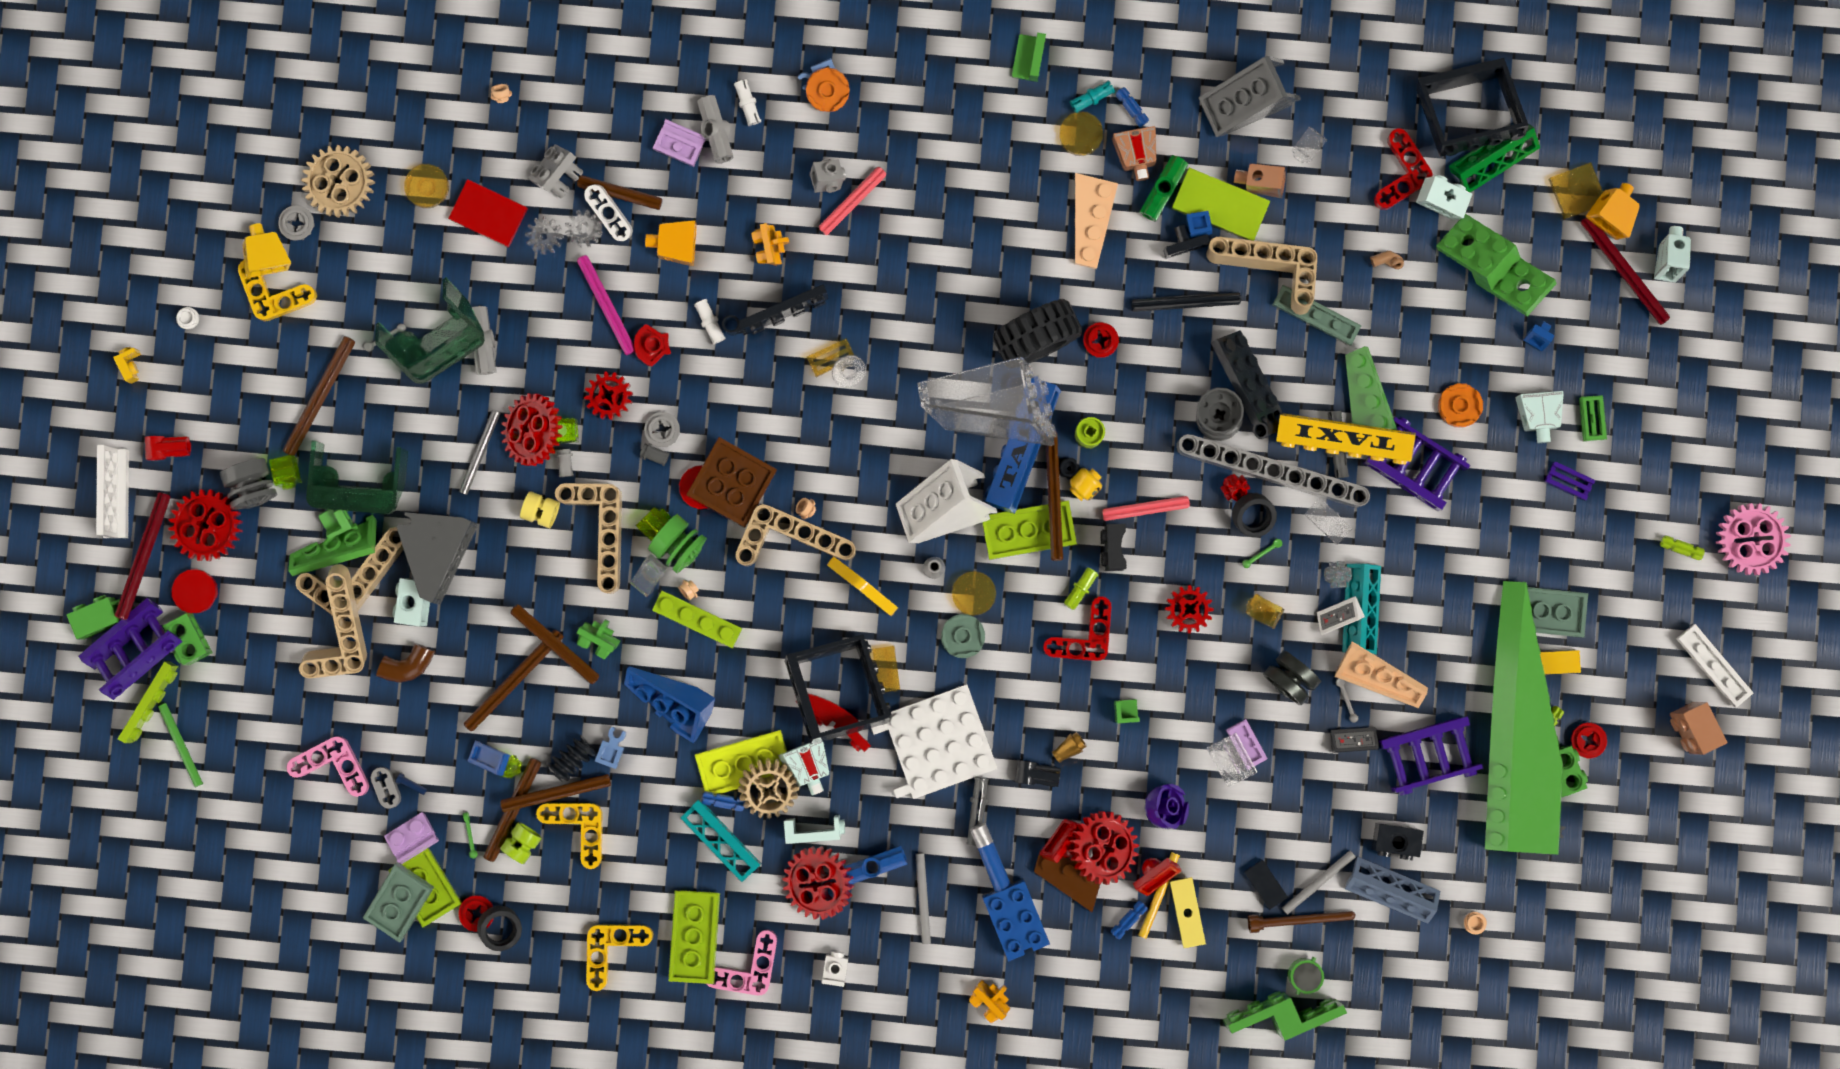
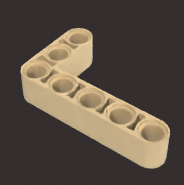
M1215 237L1210 241L1206 255L1212 263L1293 273L1291 309L1299 315H1304L1310 310L1315 297L1317 253L1314 249L1227 237ZM1213 248H1220L1222 252L1217 253ZM1240 250L1245 255H1238L1235 251ZM1257 253H1263L1266 258L1259 257ZM1279 256H1286L1288 260L1284 261ZM1301 258L1308 259L1310 263H1304ZM1300 278H1304V279H1306L1309 283H1308V284H1304V283H1302L1299 279H1300ZM1298 299H1304L1307 304H1301Z
M561 484L555 490V497L559 502L565 505L599 506L597 584L602 592L614 594L620 587L622 492L612 484ZM569 488L572 491L570 499L563 500L561 493L564 489ZM593 489L594 497L591 500H585L583 497L585 490ZM609 489H615L616 497L612 501H608L605 496ZM609 511H614L616 514V519L612 523H607L605 520V515ZM609 533L615 535V542L612 545H606L604 541L605 536ZM612 555L615 563L612 567L607 568L604 565V559ZM607 578L614 580V586L610 590H606L603 585Z
M762 504L755 508L736 551V559L743 566L753 565L758 558L770 529L845 561L851 560L855 556L856 548L850 540L771 506ZM763 509H767L770 512V517L766 521H761L758 518V513ZM782 518H788L791 522L790 527L786 530H782L778 526ZM802 527L811 529V535L806 539L799 536V530ZM756 529L761 532V538L754 542L750 540L749 534L752 530ZM827 535L831 537L832 542L830 546L822 547L819 545V539L822 536ZM844 544L852 547V552L848 556H842L839 552L840 547ZM744 550L752 552V559L748 562L741 560L740 555Z
M397 527L390 528L375 547V553L367 557L351 579L353 589L356 586H360L362 589V594L358 598L355 597L358 611L404 550L401 541L397 544L393 542V535L398 532ZM387 550L389 557L386 561L382 562L379 555L381 551ZM369 568L375 570V576L371 580L366 576ZM300 574L296 579L297 589L332 615L330 602L325 603L322 600V594L327 591L326 582L314 574ZM310 577L313 585L307 590L304 587V581ZM338 596V599L341 601L347 600L345 597ZM342 617L344 620L350 619L348 617Z
M341 564L332 566L326 578V588L339 647L313 650L305 653L299 666V672L305 678L357 673L363 669L367 658V650L350 572L346 566ZM333 576H339L342 580H336ZM338 596L345 597L347 600L341 601L338 599ZM342 617H348L351 621H345ZM346 637H352L356 641H349ZM351 657H356L360 661H354ZM329 660H334L338 664H332ZM307 663H313L315 666L311 667Z

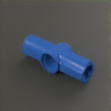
M902 846L843 867L851 868L847 875L854 878L848 881V883L854 884L902 867L908 863ZM875 861L878 864V871L871 872L867 868V863Z

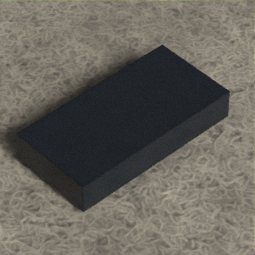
M1260 860L1244 871L1269 910L1288 898L1263 860Z

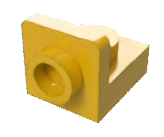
M124 348L118 352L119 355L113 358L124 380L132 384L139 380L137 376L139 370L133 361L130 362V360L140 356L141 353L136 348Z

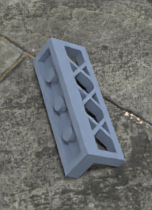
M1360 857L1356 858L1352 875L1345 886V889L1427 924L1437 912L1441 892ZM1360 866L1368 869L1370 875L1359 872ZM1380 876L1388 877L1391 883L1383 882ZM1401 885L1409 886L1412 892L1404 891ZM1422 893L1433 896L1432 902L1426 900Z

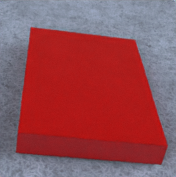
M467 179L448 219L509 248L528 208Z

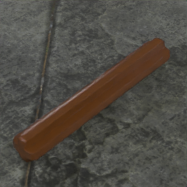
M583 175L579 176L577 186L582 189L598 184L604 187L610 197L660 210L663 200L657 196ZM593 189L591 190V191H593V192L600 193L599 190H597V191H594Z

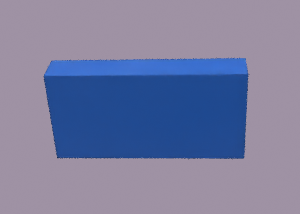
M475 740L468 762L496 775L503 776L510 755Z

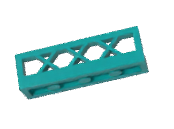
M1347 564L1345 600L1356 596L1365 617L1344 626L1343 653H1346L1352 641L1366 649V639L1368 638L1369 649L1366 650L1377 655L1381 566ZM1370 570H1373L1372 581L1369 579ZM1369 594L1372 596L1371 603L1368 601ZM1368 616H1370V618H1371V619H1370V625L1367 624V617H1368Z
M701 799L697 800L680 817L741 882L762 864L706 805L702 804ZM696 810L703 818L702 825H694L687 817ZM696 827H702V833ZM705 827L713 828L718 833V841H709L705 837ZM713 844H718V850ZM721 844H728L734 850L733 857H724L721 854ZM736 860H744L750 867L743 876L736 869Z

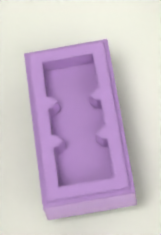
M1246 719L1226 730L1247 769L1268 759Z

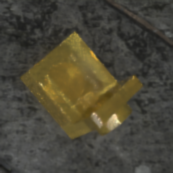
M1255 594L1254 598H1251L1246 606L1247 615L1275 629L1285 610L1258 594Z

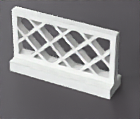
M97 445L96 535L103 536V538H128L129 450Z

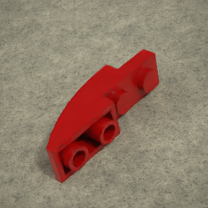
M808 693L817 724L820 727L823 724L827 727L832 721L836 723L833 726L834 728L860 722L839 705ZM858 732L848 734L852 739L849 743L858 752L861 749L865 752L871 746Z

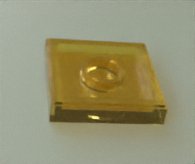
M1591 162L1548 179L1564 220L1589 211L1603 193Z

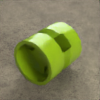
M1095 417L1084 418L1079 422L1075 430L1076 442L1081 447L1087 449L1097 447L1105 436L1104 424Z
M518 822L511 832L512 838H507L500 849L507 856L524 865L531 855L530 850L537 847L542 837L530 827Z

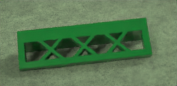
M1529 124L1526 135L1521 139L1503 141L1495 146H1482L1449 165V169L1453 175L1459 178L1461 185L1466 187V191L1471 193L1540 149L1535 129ZM1531 139L1532 145L1522 149L1524 142ZM1514 151L1511 158L1504 161L1506 153ZM1494 162L1493 169L1488 173L1485 172L1487 166ZM1473 174H1477L1474 182L1468 185L1466 179Z

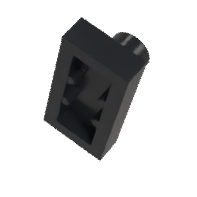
M1181 225L1174 228L1178 243L1165 247L1163 252L1165 258L1168 259L1207 247L1210 244L1208 234L1191 239L1187 225Z

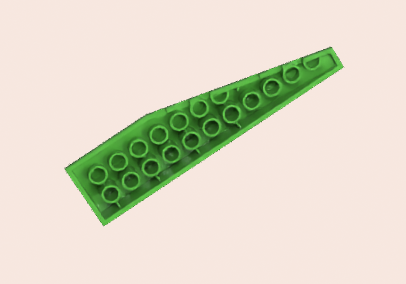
M1503 581L1493 689L1485 849L1558 855L1563 761L1562 756H1560L1559 741L1555 731V721L1551 711L1550 696L1541 661V652L1537 641L1527 582Z

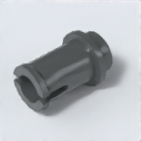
M649 443V445L644 444L640 456L643 457V460L649 459L665 466L670 453L652 447V444Z

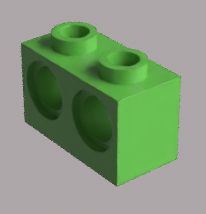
M186 613L163 625L165 632L169 630L183 641L173 652L178 663L191 665L213 653L193 614ZM182 624L185 628V633L180 637L177 634V628ZM192 644L195 647V653L189 656L187 648Z
M1572 746L1560 747V755L1564 754L1567 758V762L1563 766L1561 797L1563 798L1587 789L1586 783L1588 778L1585 771L1581 770L1578 764L1580 757L1577 750L1573 749ZM1569 775H1572L1575 780L1572 787H1568L1566 784V779Z

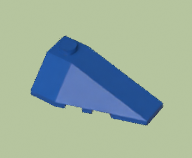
M630 666L627 668L624 685L642 702L650 703L656 709L655 714L659 718L663 716L672 724L670 728L675 733L694 743L712 714L715 698L698 687Z

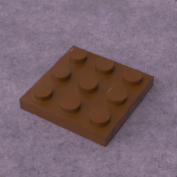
M718 437L686 496L745 528L777 469Z

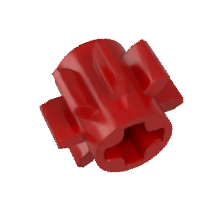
M1235 474L1227 476L1223 482L1224 486L1220 487L1228 501L1231 499L1238 501L1250 489L1243 475L1238 477Z

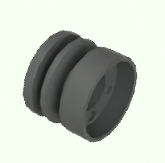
M1215 388L1207 391L1197 404L1196 423L1199 431L1205 437L1215 441H1223L1233 437L1242 425L1244 407L1241 399L1235 392L1227 388ZM1216 413L1223 415L1222 421L1219 418L1215 419Z
M264 458L244 461L232 465L219 473L225 488H236L227 495L228 499H236L230 503L233 510L257 507L278 495L275 488L268 489L274 485L272 480L262 481V478L270 473Z

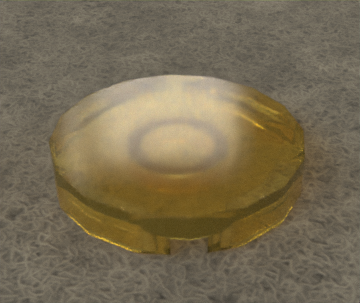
M1088 112L1070 114L1064 119L1060 127L1059 138L1062 146L1067 152L1075 156L1092 154L1099 148L1103 139L1101 122Z
M421 164L414 167L407 174L404 190L408 199L416 206L424 209L434 208L446 199L449 192V181L445 173L438 167L431 164Z
M976 571L966 572L954 583L952 590L953 602L957 609L964 614L972 616L982 615L995 602V585L991 578L984 573Z

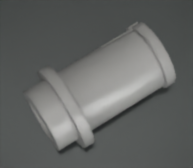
M570 449L557 450V455H555L558 458L559 477L574 476L571 462L573 453L570 452Z

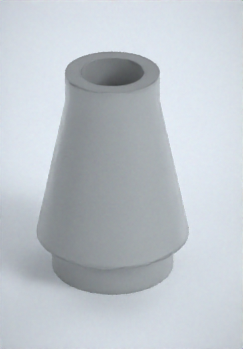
M938 557L928 558L923 565L925 575L931 579L940 578L945 572L943 560ZM932 563L938 564L939 569L937 571L930 569Z

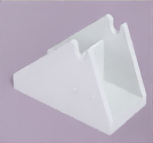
M950 459L898 501L896 507L908 543H921L988 521L990 513H997L995 507L970 496L967 489L978 484L976 479L985 478L984 473L958 460Z

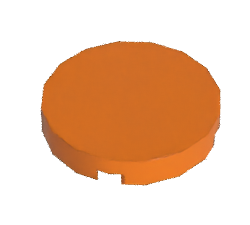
M820 68L813 72L807 80V99L819 111H836L844 106L848 100L850 91L848 80L842 72L835 68Z
M1457 383L1449 386L1441 393L1438 400V411L1441 418L1448 425L1464 428L1474 424L1479 419L1483 411V400L1480 393L1470 385Z

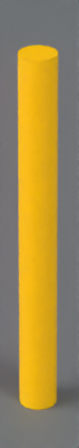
M1171 852L1169 859L1177 863L1180 855ZM1169 881L1156 890L1138 936L1147 939Z

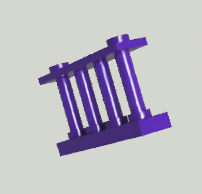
M1394 417L1396 430L1416 433L1412 458L1421 444L1433 451L1417 477L1411 480L1405 476V469L1409 465V461L1406 462V465L1398 464L1391 467L1386 464V458H1384V461L1371 460V456H1367L1363 464L1437 512L1443 510L1447 502L1442 500V494L1458 469L1460 468L1465 471L1471 465L1466 462L1467 459L1458 453L1454 455L1410 426L1411 423L1405 418ZM1441 456L1452 464L1436 489L1430 492L1424 488V481Z
M148 598L130 612L127 620L121 619L78 656L84 664L94 670L98 668L106 681L99 688V691L113 700L183 642L181 638L169 630L167 632L164 631L156 619L163 613V610ZM148 625L151 626L158 637L149 647L139 633ZM131 639L141 652L133 661L129 660L122 648ZM114 653L123 666V669L115 676L112 675L105 663Z
M1462 716L1378 740L1379 748L1387 749V752H1390L1399 786L1391 788L1392 792H1399L1401 796L1412 793V788L1464 774V777L1477 775V770L1483 769L1482 764L1472 765L1463 731H1465L1464 727L1470 725L1468 717ZM1448 731L1455 735L1464 766L1452 771L1442 742L1443 733ZM1430 737V740H1433L1442 774L1429 777L1420 743H1422L1421 739ZM1405 743L1412 747L1421 778L1410 783L1407 781L1399 753L1400 745Z

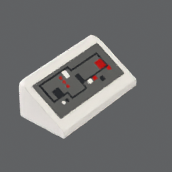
M1356 596L1317 612L1321 635L1365 617Z

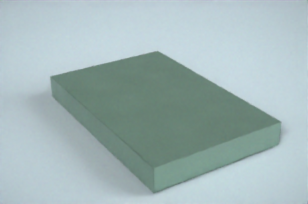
M1528 587L1536 633L1585 638L1588 593Z
M397 862L392 867L363 919L400 943L434 889V886Z

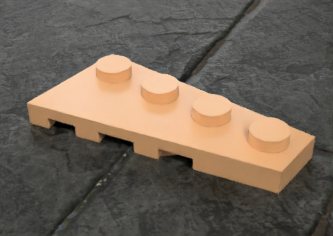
M1075 173L1076 265L1097 269L1118 183Z
M1353 641L1335 673L1337 678L1419 708L1428 691V687Z

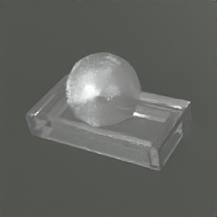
M650 554L646 557L630 584L645 597H648L659 580L663 578L667 567Z

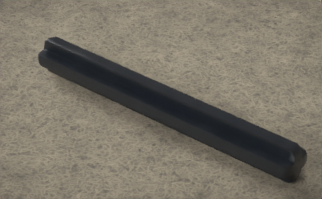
M1239 292L1133 299L1131 308L1133 312L1239 305L1241 303V295Z

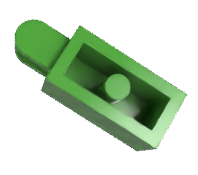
M103 595L93 599L94 603L88 606L81 604L72 608L73 612L67 614V618L76 639L85 640L117 624L121 620L115 617L120 599L116 600L115 598Z

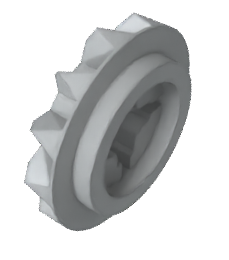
M298 205L290 206L279 217V229L290 240H304L308 235H311V231L315 226L314 217L305 207ZM299 217V221L305 225L298 226L295 230V226L288 222L296 221Z
M658 412L650 416L646 421L644 428L645 436L656 447H668L675 443L680 435V425L673 415L666 412ZM659 421H661L664 427L670 428L665 432V439L661 433H653L660 428Z

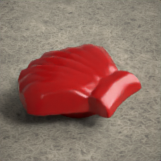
M645 324L634 337V350L638 359L647 366H653L663 355L671 354L668 340L669 334H661Z

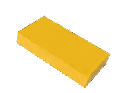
M1580 650L1541 652L1540 654L1545 674L1581 673Z

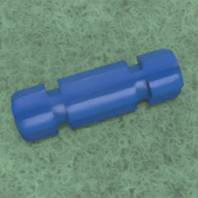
M1125 87L1121 88L1116 92V97L1119 101L1123 102L1122 105L1130 116L1135 118L1136 124L1139 127L1144 126L1148 123L1149 118L1145 113H1142V109L1135 99L1129 96V91Z
M707 791L702 795L701 802L704 805L713 804L715 807L734 808L736 811H743L745 808V801H741L739 797L734 799V796L718 793L713 795V792Z
M1138 901L1133 906L1134 909H1130L1119 921L1120 924L1112 928L1111 933L1117 939H1121L1125 934L1124 932L1128 931L1140 918L1139 916L1147 911L1148 908L1143 902Z

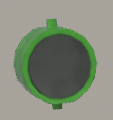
M1313 956L1312 959H1297L1289 967L1288 979L1297 990L1296 994L1298 995L1301 992L1304 994L1314 993L1323 985L1324 972L1320 965L1315 962L1316 958Z

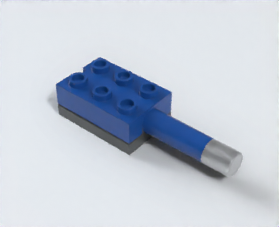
M986 823L972 827L970 829L994 889L983 894L982 898L1008 962L1025 955L1024 950L1032 947L1033 951L1050 945L1024 879L1022 878L1010 883Z

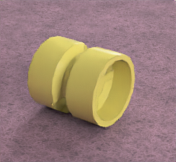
M529 491L523 502L520 518L530 522L537 520L538 525L550 529L557 517L560 502L551 498L544 500L542 495Z

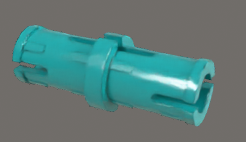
M1107 80L1096 88H1089L1083 95L1070 100L1074 112L1078 113L1092 104L1095 106L1099 100L1114 94L1115 90L1113 85H1110L1111 82Z

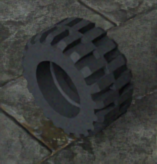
M1059 299L1034 308L1004 324L993 334V341L1005 366L1014 369L1035 362L1070 344V342L1081 336L1082 327L1070 302L1065 299Z

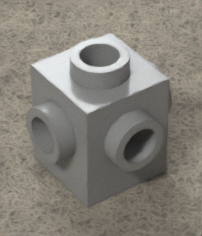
M824 159L820 162H813L810 176L815 193L825 191L832 193L840 190L843 181L846 179L845 169L841 167L839 159Z

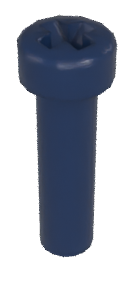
M402 773L397 776L395 783L399 785L401 783L425 795L426 788L404 777L405 775Z

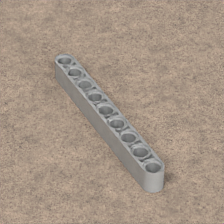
M1187 434L1177 442V451L1185 457L1344 505L1361 507L1368 503L1370 499L1369 491L1363 486L1201 437ZM1183 440H1189L1193 443L1191 451L1183 449ZM1204 447H1212L1214 449V456L1211 458L1206 457L1203 453ZM1226 453L1234 454L1236 458L1234 464H1229L1225 461ZM1248 459L1255 460L1257 464L1256 470H1249L1247 468L1246 461ZM1270 465L1278 469L1276 477L1268 474L1267 469ZM1290 472H1296L1299 475L1298 483H1292L1289 480ZM1312 478L1320 481L1321 485L1318 490L1311 487L1310 481ZM1333 485L1341 487L1342 493L1340 496H1335L1332 493ZM1355 491L1362 493L1363 500L1361 503L1353 499Z

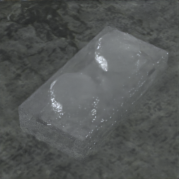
M1321 498L1304 514L1336 545L1353 529Z

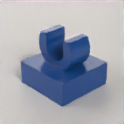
M1208 211L1186 214L1190 238L1212 234Z
M1543 321L1541 327L1535 324L1526 334L1523 341L1543 351L1552 342L1555 335L1549 333L1551 325Z

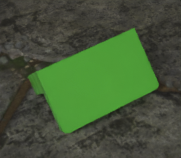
M1037 32V37L1019 35L1012 72L1013 78L1038 82L1046 34Z

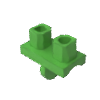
M607 619L602 624L594 621L592 625L585 622L577 631V634H579L577 645L586 649L590 647L592 642L599 645L595 654L602 659H606L618 647L620 640L612 636L614 631L608 628L610 621Z

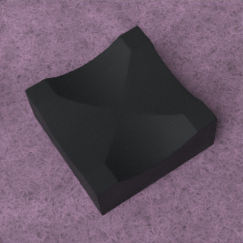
M1107 524L1100 532L1101 544H1105V552L1101 553V566H1105V571H1124V569H1127V561L1123 556L1121 547L1122 538L1126 532V524Z

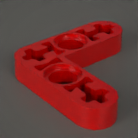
M1400 128L1394 129L1389 134L1387 143L1407 174L1387 185L1375 195V206L1381 210L1391 208L1422 188L1424 180L1417 179L1419 175L1417 169L1411 170L1418 163L1421 164L1418 167L1420 173L1425 172L1427 174L1425 178L1433 177L1432 170L1408 133ZM1395 134L1397 137H1403V139L1401 140V144L1403 145V147H1405L1407 144L1409 146L1405 148L1401 153L1399 152V150L1402 148L1401 144L1399 142H1393ZM1412 152L1416 157L1415 162L1407 163L1404 159L1405 153ZM1398 183H1407L1409 186L1408 193L1399 192L1397 188ZM1393 190L1394 196L1388 200V204L1386 202L1381 203V194L1387 196Z
M1102 596L1092 601L1088 640L1051 637L1044 642L1043 650L1045 654L1054 658L1090 661L1105 659L1109 646L1112 608L1110 600ZM1100 600L1103 601L1104 605H1107V609H1104L1102 616H1107V621L1104 619L1094 620V615L1099 616V609L1095 608V604H1099ZM1101 622L1105 625L1106 631L1103 635H1096L1094 633L1093 626L1095 623ZM1052 641H1056V645L1063 646L1062 641H1067L1065 647L1066 655H1062L1063 650H1055V654H1052L1051 650L1047 649V645H1050ZM1072 643H1079L1082 647L1081 653L1077 656L1072 655L1069 651ZM1085 643H1089L1088 648H1096L1097 644L1100 645V649H1104V653L1100 654L1097 658L1095 653L1088 652V657H1084L1086 651Z

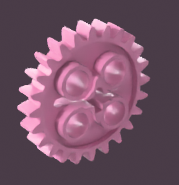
M1749 503L1746 508L1744 505L1738 506V511L1735 509L1730 510L1731 516L1726 515L1723 517L1727 523L1719 524L1723 531L1716 532V535L1721 536L1722 540L1716 541V544L1723 546V548L1718 550V553L1725 552L1726 554L1722 560H1731L1729 568L1737 565L1736 572H1742L1745 569V575H1751L1752 570L1754 575H1760L1761 571L1764 574L1769 573V568L1772 570L1777 569L1776 563L1784 562L1780 556L1789 554L1784 550V547L1791 546V544L1785 542V539L1790 538L1791 535L1784 533L1789 526L1781 525L1785 519L1776 518L1778 511L1770 514V506L1762 510V504H1756L1754 508L1753 504ZM1761 522H1764L1767 526L1765 533L1760 530ZM1739 524H1742L1745 528L1743 535L1737 530ZM1763 536L1773 537L1772 540H1762L1756 542L1750 541L1742 543L1734 542V539ZM1764 544L1769 547L1768 555H1765L1762 551ZM1741 546L1747 549L1745 557L1740 554Z

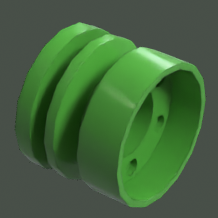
M678 514L674 515L663 526L648 547V550L659 559L668 553L670 555L666 562L668 567L677 560L672 569L677 574L696 559L707 540L705 536L700 535L694 541L698 533L696 529L686 534L685 531L689 523Z

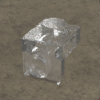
M1309 127L1291 150L1294 153V158L1301 163L1306 162L1309 164L1327 139L1312 127Z

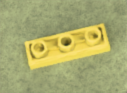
M1192 877L1169 881L1183 948L1206 944ZM1189 908L1191 914L1184 916V910Z

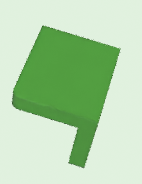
M343 503L319 514V519L326 529L327 539H331L352 528L353 521Z
M1137 699L1114 701L1115 723L1140 722Z

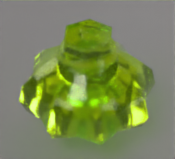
M510 755L504 774L501 777L512 779L521 773L523 763L518 760L516 755Z

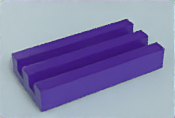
M1555 461L1544 482L1585 501L1595 480ZM1555 469L1561 470V471H1563V472H1565V473H1567V474H1569V475H1571V476H1573V477H1576V478H1578V479H1580V480L1586 482L1587 485H1584V484H1582V483H1580V482H1578V481H1576V480H1573V479H1571V478H1569V477H1567V476H1565V475H1563V474H1561V473H1558V472L1555 471ZM1552 476H1555L1567 483H1570L1584 490V492L1580 493L1551 478Z

